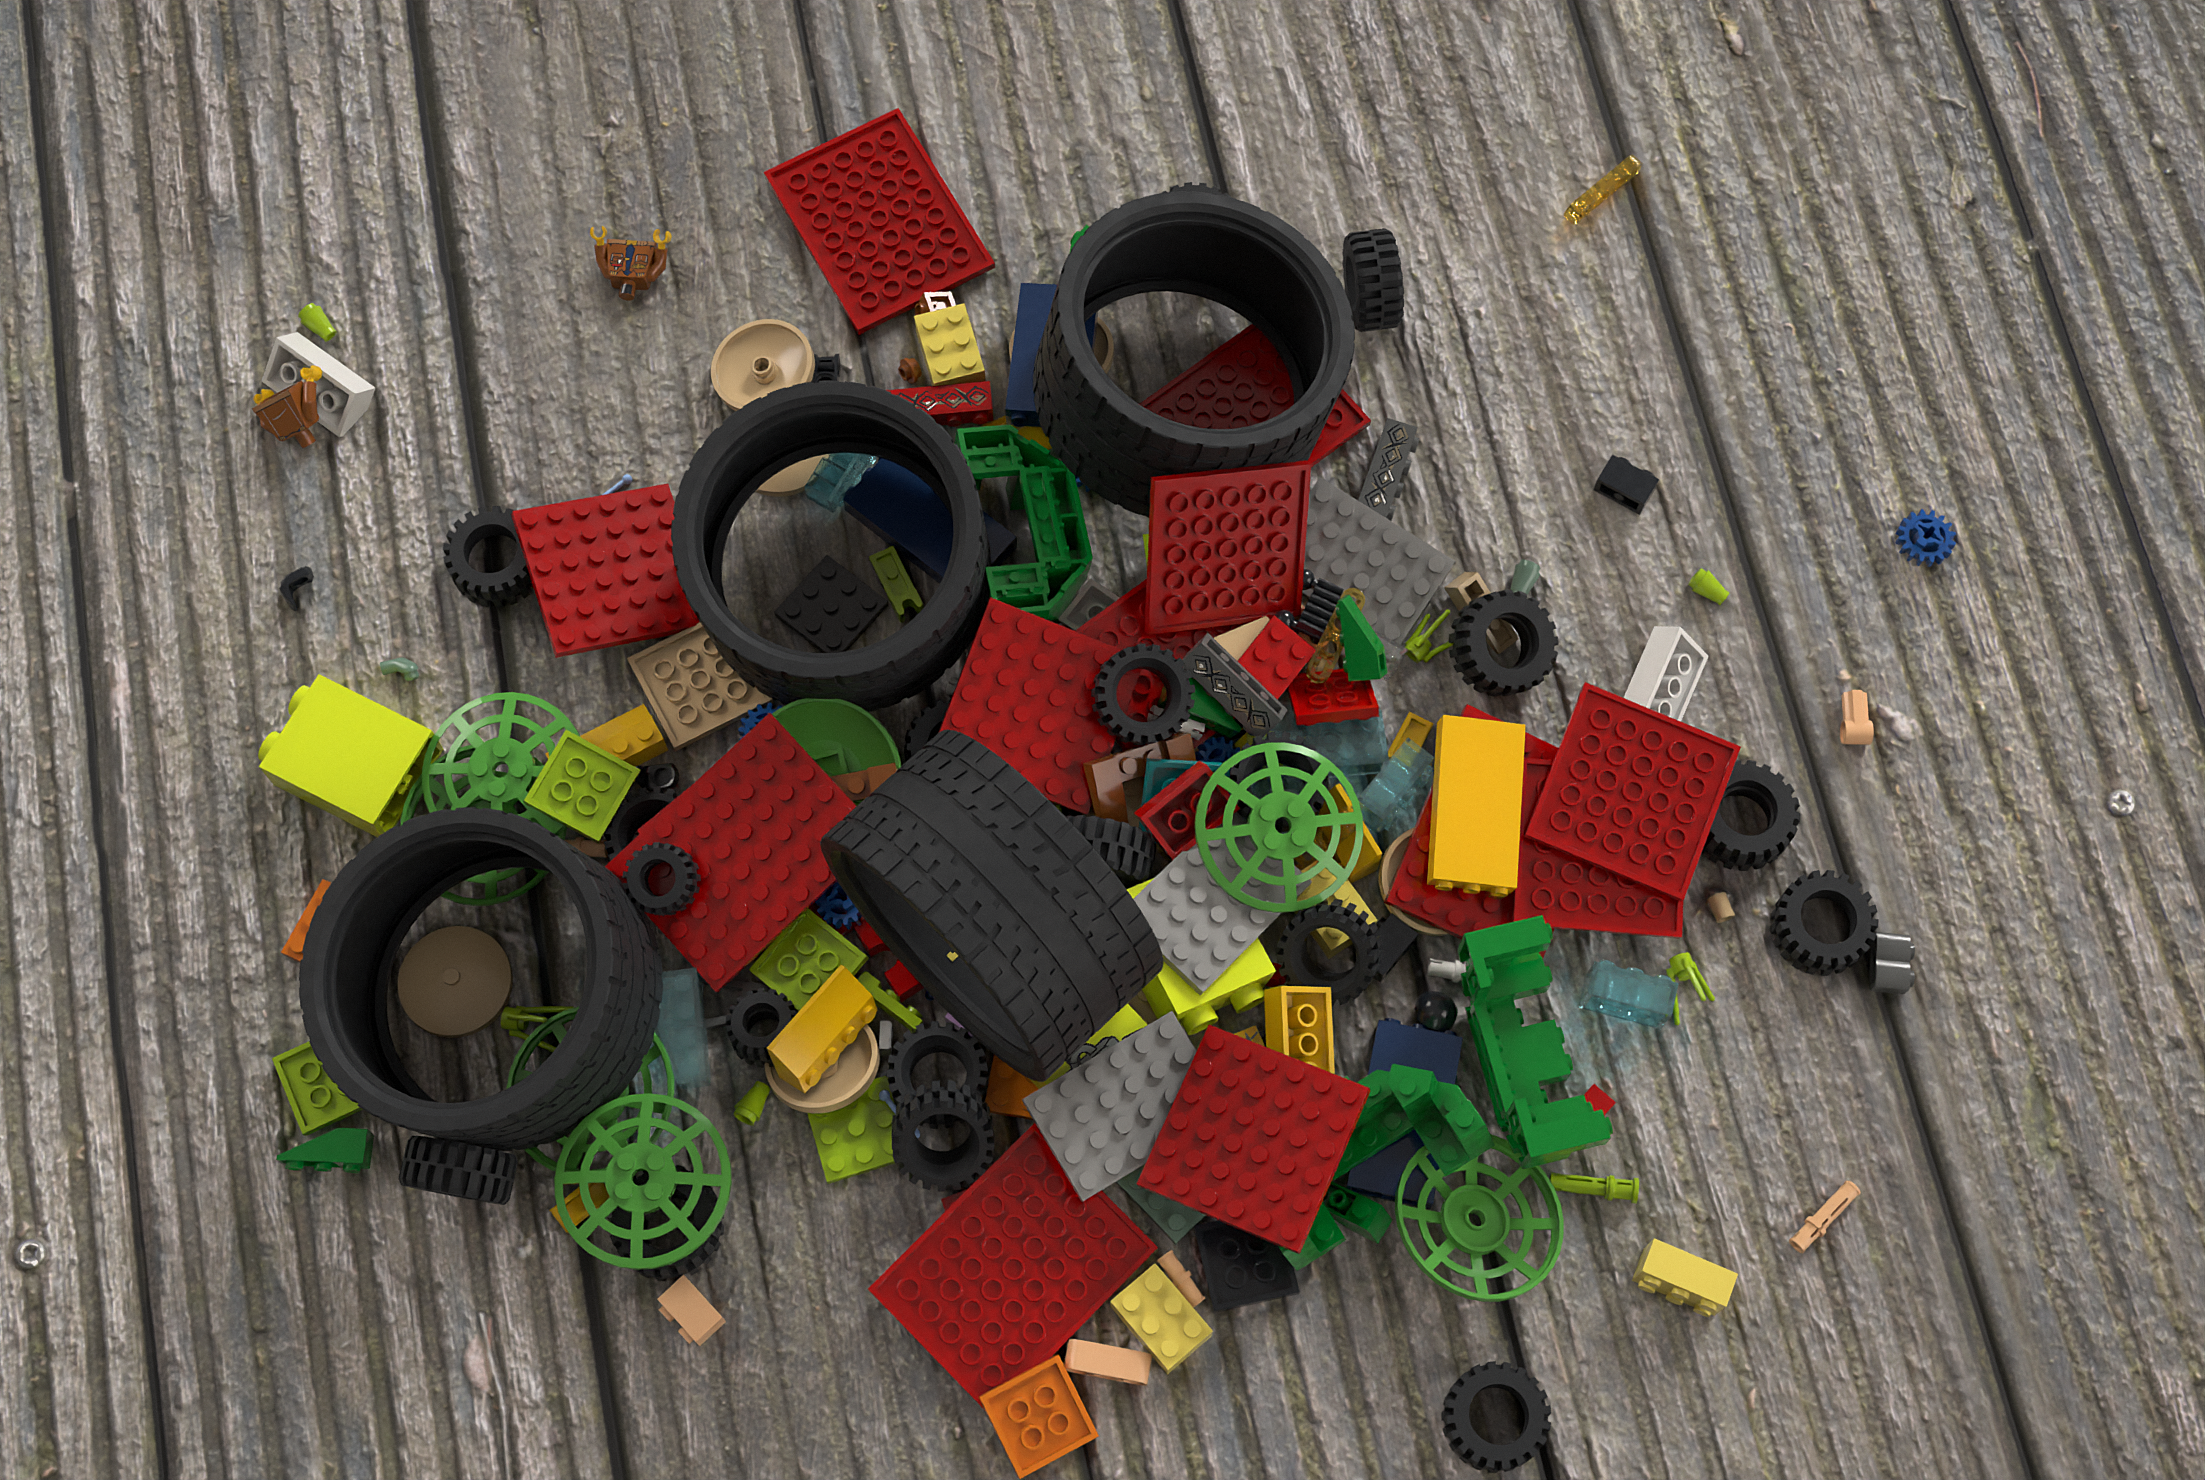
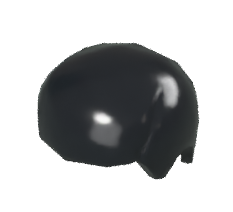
M1438 991L1422 993L1417 998L1414 1010L1418 1008L1417 1019L1420 1023L1440 1032L1451 1030L1458 1015V1009L1452 998Z

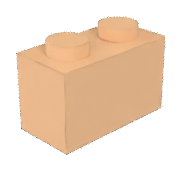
M685 1275L681 1276L657 1299L663 1305L658 1310L669 1322L675 1319L682 1326L678 1332L689 1344L694 1340L701 1346L726 1322Z

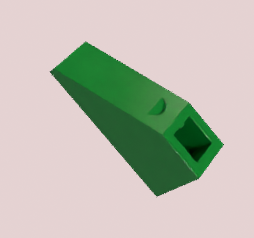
M1345 595L1336 605V616L1338 620H1341L1342 627L1339 635L1340 644L1345 649V657L1343 659L1344 672L1348 673L1349 681L1381 679L1388 673L1384 645L1351 596Z
M337 1128L277 1155L276 1160L283 1164L285 1169L301 1171L303 1166L314 1167V1170L321 1172H331L332 1168H343L342 1171L360 1173L361 1169H370L374 1134L368 1129Z
M1333 1181L1330 1183L1323 1199V1203L1335 1221L1379 1244L1393 1220L1381 1204Z

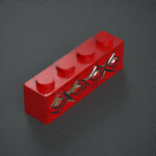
M990 381L886 390L891 392V394L910 401L915 405V408H921L941 426L957 427L965 423L981 425L988 421H993Z

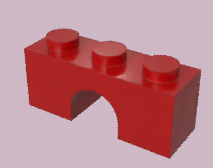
M866 920L861 923L862 925L854 927L856 936L870 957L882 951L891 952ZM898 959L891 969L884 972L887 983L900 998L901 1003L924 989Z

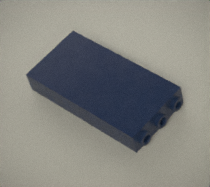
M1021 283L1005 406L1006 425L1041 427L1034 403L1033 370L1057 288L1055 284ZM1098 312L1084 323L1086 335L1093 353Z
M879 458L873 468L869 467L865 470L856 486L849 487L843 496L845 511L890 546H894L895 550L940 584L949 564L952 551L953 519L939 496L922 479L894 462ZM983 511L991 551L992 567L1001 566L1017 548V537Z
M1384 1018V1021L1378 1020L1367 1076L1377 1069L1390 1072L1392 1064L1433 1071L1437 1081L1455 1085L1463 1037L1457 1036L1456 1032L1450 1030L1445 1032L1431 1031L1422 1024L1402 1025L1401 1021L1393 1018ZM1415 1129L1349 1170L1346 1188L1360 1195L1395 1202L1398 1181L1406 1164L1425 1145ZM1427 1155L1426 1157L1436 1171L1440 1169L1432 1155ZM1418 1164L1412 1170L1406 1182L1402 1204L1417 1207L1420 1191L1428 1180ZM1434 1186L1428 1195L1425 1209H1431L1434 1203L1436 1192Z

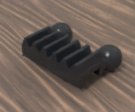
M1304 569L1302 590L1313 589V593L1299 621H1296L1293 614L1287 610L1278 611L1275 616L1296 634L1301 632L1314 638L1313 643L1318 645L1343 594L1344 588L1322 578L1317 580L1310 570Z

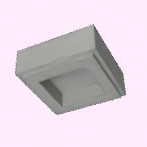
M880 1021L879 1050L881 1056H889L893 1051L894 1029L891 1021Z

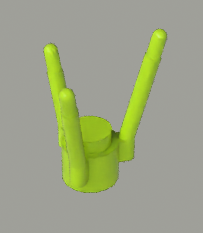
M1449 609L1445 610L1423 635H1420L1431 617L1430 614H1426L1412 636L1404 643L1406 646L1403 650L1412 661L1419 663L1423 660L1427 663L1433 656L1453 645V643L1447 641L1430 651L1432 644L1428 640L1431 634L1450 614Z
M1688 952L1670 958L1668 961L1671 967L1666 969L1670 983L1674 1024L1676 1026L1680 1024L1676 977H1678L1679 981L1690 979L1701 1001L1706 1000L1704 992L1710 1001L1715 1000L1695 961L1692 960Z
M517 1005L514 1008L507 1006L504 1008L501 1016V1028L509 1030V1036L526 1040L530 1035L522 1032L521 1029L526 1030L529 1021L547 1022L546 1017L529 1015V1013H561L574 1007H524ZM544 1041L537 1045L551 1052H554L556 1047Z

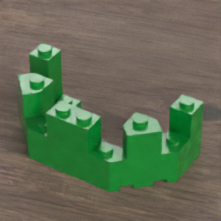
M1010 424L957 429L954 445L957 444L964 455L975 479L977 490H980L983 478L1008 476L1005 489L1010 510H1026L1037 563L985 567V579L989 598L991 597L1060 624L1059 618L1074 600L1076 592L1087 580L1093 560L1075 476L1062 461L1050 454V450L1033 439L1029 441L1018 434L1019 430Z
M1543 915L1464 933L1457 949L1460 963L1465 962L1466 972L1461 973L1463 994L1465 997L1469 996L1470 1007H1465L1466 1018L1495 1117L1501 1132L1508 1131L1509 1135L1506 1136V1140L1513 1153L1521 1154L1522 1157H1519L1518 1160L1522 1169L1567 1159L1572 1152L1605 1145L1611 1139L1610 1135L1613 1134L1609 1117H1604L1603 1110L1594 1111L1592 1104L1586 1102L1584 1095L1548 1103L1546 1091L1540 1089V1086L1567 1080L1573 1070L1571 1057L1569 1054H1565L1562 1044L1565 1043L1562 1028L1556 1026L1555 1019L1522 1027L1521 1025L1524 1024L1521 1009L1516 1008L1514 1003L1516 999L1546 993L1550 983L1553 981L1549 966L1544 965L1543 958L1539 954V952L1547 950L1551 943L1550 940H1553L1551 926L1549 923H1545Z
M1392 1064L1390 1072L1377 1069L1357 1082L1369 1087L1371 1091L1332 1181L1414 1129L1445 1177L1489 1150L1495 1144L1485 1122L1471 1101L1467 1100L1458 1085L1437 1081L1433 1071ZM1322 1202L1300 1254L1281 1246L1278 1247L1298 1271L1344 1242L1346 1238Z

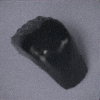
M305 566L290 572L281 581L280 593L293 611H298L293 598L294 591L313 581L314 576L310 567Z
M673 763L635 766L640 769L635 780L641 788L646 787L647 790L653 791V786H661L662 789L677 786L679 772Z

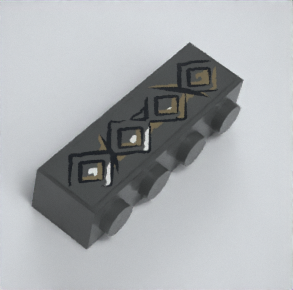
M1387 418L1358 501L1392 521L1396 506L1392 505L1394 498H1400L1404 483H1401L1400 480L1402 475L1407 476L1412 461L1408 460L1410 452H1416L1420 438L1415 437L1418 427Z
M1209 633L1188 651L1182 659L1185 663L1182 665L1184 671L1190 670L1191 678H1195L1203 686L1207 695L1220 702L1225 712L1235 717L1249 735L1255 737L1261 735V738H1263L1283 719L1287 712V709Z

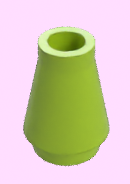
M310 303L299 312L300 323L320 336L325 342L331 340L336 335L337 331L331 325L321 306Z
M1702 568L1695 573L1688 583L1692 587L1691 591L1716 602L1718 605H1721L1730 593L1709 570L1705 571Z
M756 1081L753 1087L734 1106L736 1109L733 1113L734 1117L749 1126H753L755 1121H759L767 1096L771 1090L769 1086Z

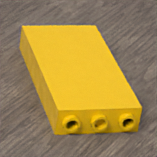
M1443 715L1438 720L1427 884L1435 885V888L1438 890H1452V887L1463 888V892L1471 894L1480 893V890L1490 891L1492 896L1497 897L1508 896L1517 888L1525 724Z

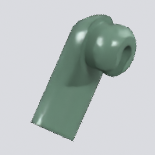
M400 657L380 662L383 675L401 672L404 673L406 681H412L419 677L417 664L406 658Z

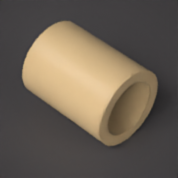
M1726 892L1715 894L1707 899L1717 923H1722L1735 917Z

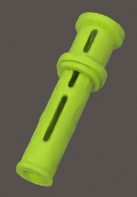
M1550 1173L1549 1180L1556 1191L1604 1196V1199H1607V1201H1612L1613 1198L1631 1200V1203L1637 1204L1639 1178L1626 1180L1617 1179L1614 1175H1609L1605 1178Z

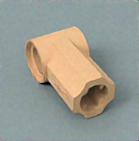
M1862 690L1843 692L1841 695L1843 720L1840 726L1841 743L1871 745L1874 728L1868 716L1867 693Z

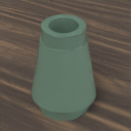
M1521 559L1520 563L1515 565L1510 590L1513 593L1521 591L1528 595L1540 577V566L1532 561Z

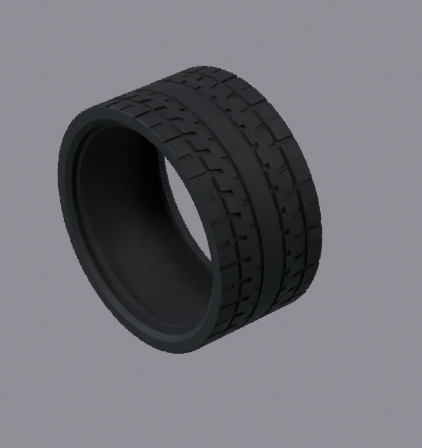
M1193 191L1159 193L1121 205L1120 208L1109 211L1101 219L1095 221L1084 232V235L1080 236L1063 265L1033 370L1034 403L1043 432L1049 438L1051 447L1057 456L1060 457L1063 464L1074 476H1078L1084 485L1115 505L1118 504L1125 510L1148 518L1150 514L1151 477L1308 461L1347 380L1353 361L1355 327L1354 321H1352L1351 306L1340 279L1336 277V272L1327 259L1309 240L1304 238L1303 234L1284 220L1253 204L1219 194L1212 195V193ZM1179 292L1215 301L1243 316L1272 343L1288 371L1294 394V405L1265 422L1235 429L1198 428L1168 420L1136 403L1113 383L1098 363L1090 347L1084 323L1092 315L1112 302L1141 293Z
M848 381L806 382L767 393V396L759 397L744 405L743 408L726 418L722 425L706 438L701 448L699 447L689 463V470H686L674 503V520H672L671 525L673 560L677 569L676 573L679 583L692 610L723 659L745 682L753 688L756 686L762 694L785 705L805 698L841 699L851 702L867 712H872L902 702V699L906 697L909 699L925 690L924 688L932 685L945 674V670L947 668L950 669L961 657L962 652L968 647L976 633L975 627L979 626L985 610V604L988 602L989 594L985 579V567H992L991 551L979 493L972 471L957 444L954 445L951 436L929 414L921 408H915V405L910 401L878 387L871 386L870 388L866 387L865 384ZM826 454H866L894 462L918 476L931 487L948 509L953 519L954 527L952 551L944 577L933 597L913 620L891 636L872 645L857 650L823 654L802 652L774 644L751 631L730 612L725 600L722 583V562L727 537L739 511L749 497L763 483L795 463Z
M954 730L940 731L893 775L875 789L869 797L865 798L842 821L837 823L821 838V850L833 875L857 910L891 952L932 997L971 1035L999 1059L1031 1080L1037 1082L1046 1081L1090 1037L1100 1030L1141 989L1154 979L1163 968L1162 951L1147 919L1124 885L1091 844L1017 770L990 749ZM949 952L952 954L955 952L958 955L953 962L947 957Z
M476 807L456 808L455 810L445 809L431 812L427 815H420L403 822L401 826L389 829L357 853V856L351 859L337 874L335 880L332 881L324 893L320 906H317L305 937L302 949L303 959L300 961L299 999L300 1008L303 1009L302 1019L306 1034L309 1036L310 1045L318 1061L323 1063L322 1068L332 1082L338 1085L340 1091L352 1102L358 1103L360 1108L385 1122L438 1139L498 1151L523 1150L538 1147L541 1144L545 1145L564 1138L565 1134H571L585 1117L600 1106L617 1099L627 1088L628 1083L635 1077L643 1063L644 1055H647L660 1017L661 1009H659V1004L662 1003L663 994L661 957L657 953L659 948L654 931L650 927V921L644 910L635 907V903L628 898L629 892L624 890L623 883L615 874L554 833L529 819L512 813L507 814L500 810L478 809ZM506 868H531L551 872L563 884L578 910L587 946L585 987L571 1027L550 1057L538 1069L512 1087L492 1096L474 1101L439 1103L424 1092L410 1077L401 1063L390 1035L387 1016L388 984L391 969L402 941L422 912L439 896L462 881L482 873Z

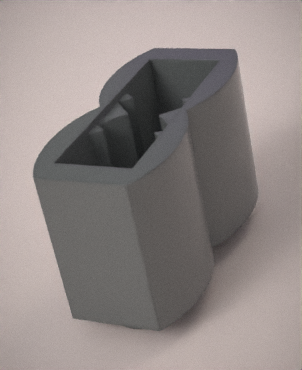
M1875 932L1877 935L1869 948V989L1874 992L1905 994L1914 985L1915 974L1910 969V960L1914 958L1915 945L1911 943L1910 935Z

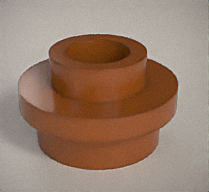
M914 358L900 360L898 371L901 378L911 384L915 383L922 375L920 365Z

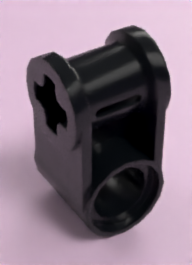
M814 354L815 369L813 383H819V381H839L841 373L840 355L818 357L817 354Z

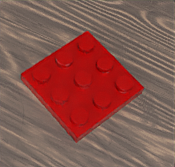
M1344 669L1298 673L1287 687L1296 725L1312 726L1316 723H1340L1343 720H1367L1372 717H1379V706L1371 681H1349L1348 673H1345Z

